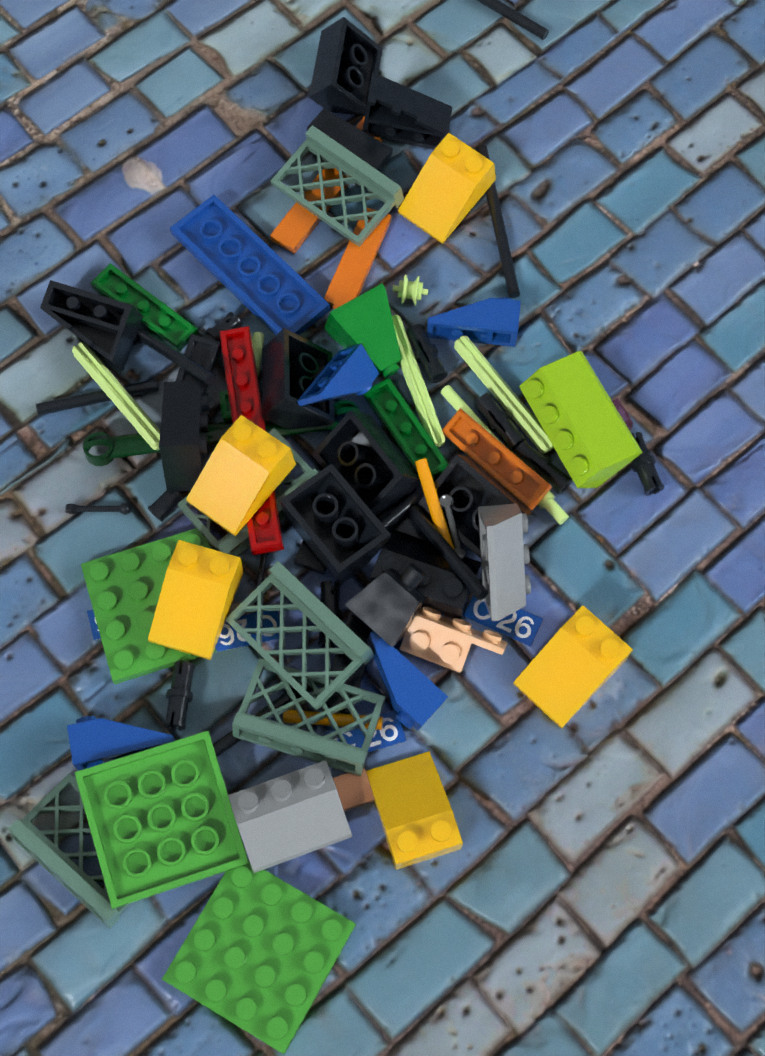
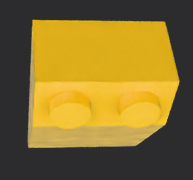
M448 133L430 154L400 205L398 213L443 244L496 180L495 163Z
M240 415L220 438L186 501L236 536L296 466L291 448Z
M178 540L166 570L148 641L211 660L244 573L241 557Z
M582 605L516 678L513 684L562 729L622 666L633 649Z
M430 751L366 771L396 870L462 848L463 841Z

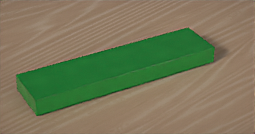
M111 263L90 282L92 289L100 295L133 305L143 315L140 325L178 352L188 344L191 334H198V330L194 325Z
M388 378L372 386L368 392L363 394L364 398L398 449L416 472L417 469L414 462L426 458L433 480L437 479L449 463L391 379Z

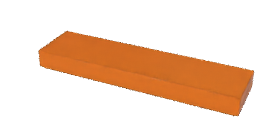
M367 207V212L378 211ZM387 214L360 247L349 240L324 297L330 304V308L336 309L359 296L389 228L392 215ZM358 220L353 231L355 235L358 236L365 228V220Z
M461 408L442 429L443 434L530 510H533L552 488L547 481Z

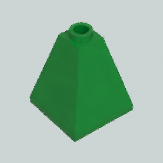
M383 283L330 311L324 330L344 349L362 344L377 368L378 376L383 374L387 378L400 370L401 354L386 288Z

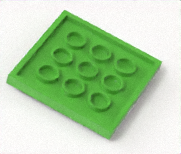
M197 528L81 564L110 674L115 685L172 667L176 661L183 663V661L188 662L200 658L148 641L166 570L178 540L210 548L209 542Z
M209 731L74 772L112 909L249 863Z
M248 860V864L225 872L162 980L285 1055L352 934L356 923L266 870L254 873Z

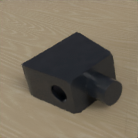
M413 563L402 574L390 568L349 600L345 606L393 647L403 638L426 599L416 589L426 577V574Z

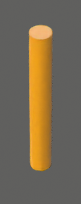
M427 459L415 461L414 463L433 524L454 549Z
M289 710L283 713L284 723L298 724L302 722L297 710ZM303 711L307 719L321 713L315 711ZM335 713L332 715L338 727H344L355 722L352 714ZM359 715L360 719L363 718V717H365V716H367V715ZM327 717L311 724L331 726ZM379 717L375 730H382L383 717ZM370 722L364 724L366 729H368Z

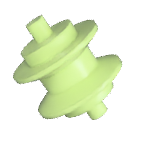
M405 274L404 280L399 281V286L393 285V291L398 292L401 304L406 299H412L414 306H416L417 300H421L422 295H428V289H423V282H419L420 276L415 281H409Z

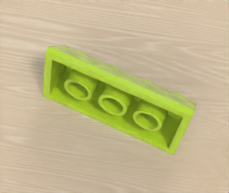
M577 351L539 368L519 386L577 488H598L643 453L582 351Z

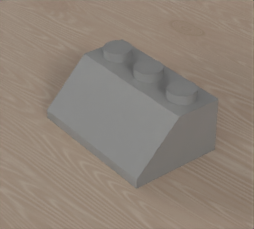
M517 503L478 507L482 584L489 592L484 598V602L491 621H499L525 607L526 594H531L530 577L525 575L524 564H529L530 561L528 545H523V533H528V520L526 513L522 514Z
M326 760L228 795L254 873L352 837Z

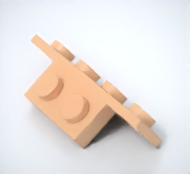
M423 607V609H419L406 631L400 650L461 673L472 644L503 655L508 642L502 640V636L494 631L484 630V632H480L471 628L472 624L465 620L454 618L452 621L441 617V612L436 609Z

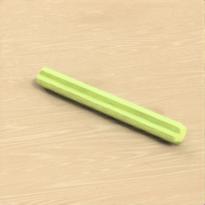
M393 315V324L401 354L399 364L420 422L437 448L442 447L445 444V436L402 319L399 315Z
M463 335L454 342V349L502 407L512 416V419L540 453L546 454L554 447L539 421L468 336Z
M80 342L72 348L74 357L153 450H159L160 429L86 343Z

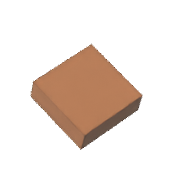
M363 768L361 776L348 772L333 777L344 812L375 801L365 768Z

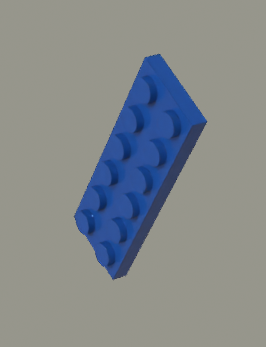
M212 195L170 227L171 234L275 336L283 328L300 335L330 311V304L215 195Z

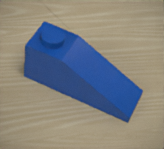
M508 297L488 298L429 317L427 336L433 339L456 341L465 335L473 343L515 347L521 301L512 300Z
M362 344L340 350L297 402L299 406H304L355 393L358 396L365 394L372 388V382L379 375V372Z
M372 631L367 642L375 655L374 660L393 709L398 712L396 718L408 729L414 727L418 731L445 702L448 696L397 649L391 647L377 633Z
M95 716L81 717L76 720V724L67 725L72 762L79 771L176 741L174 736L103 718L96 719Z

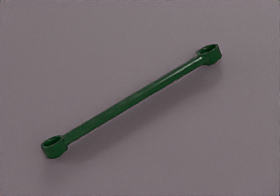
M342 400L334 404L335 417L348 413L350 410L360 412L358 406L349 400ZM264 419L266 432L269 433L275 428L281 436L333 430L339 423L335 420L332 425L286 429ZM232 421L209 424V433H205L208 439V446L218 444L220 438L233 425ZM96 432L86 437L83 442V451L86 459L94 466L108 465L114 458L160 452V449L153 450L139 433L110 437L104 432ZM104 445L110 447L103 455L94 456L89 454V450L93 446Z

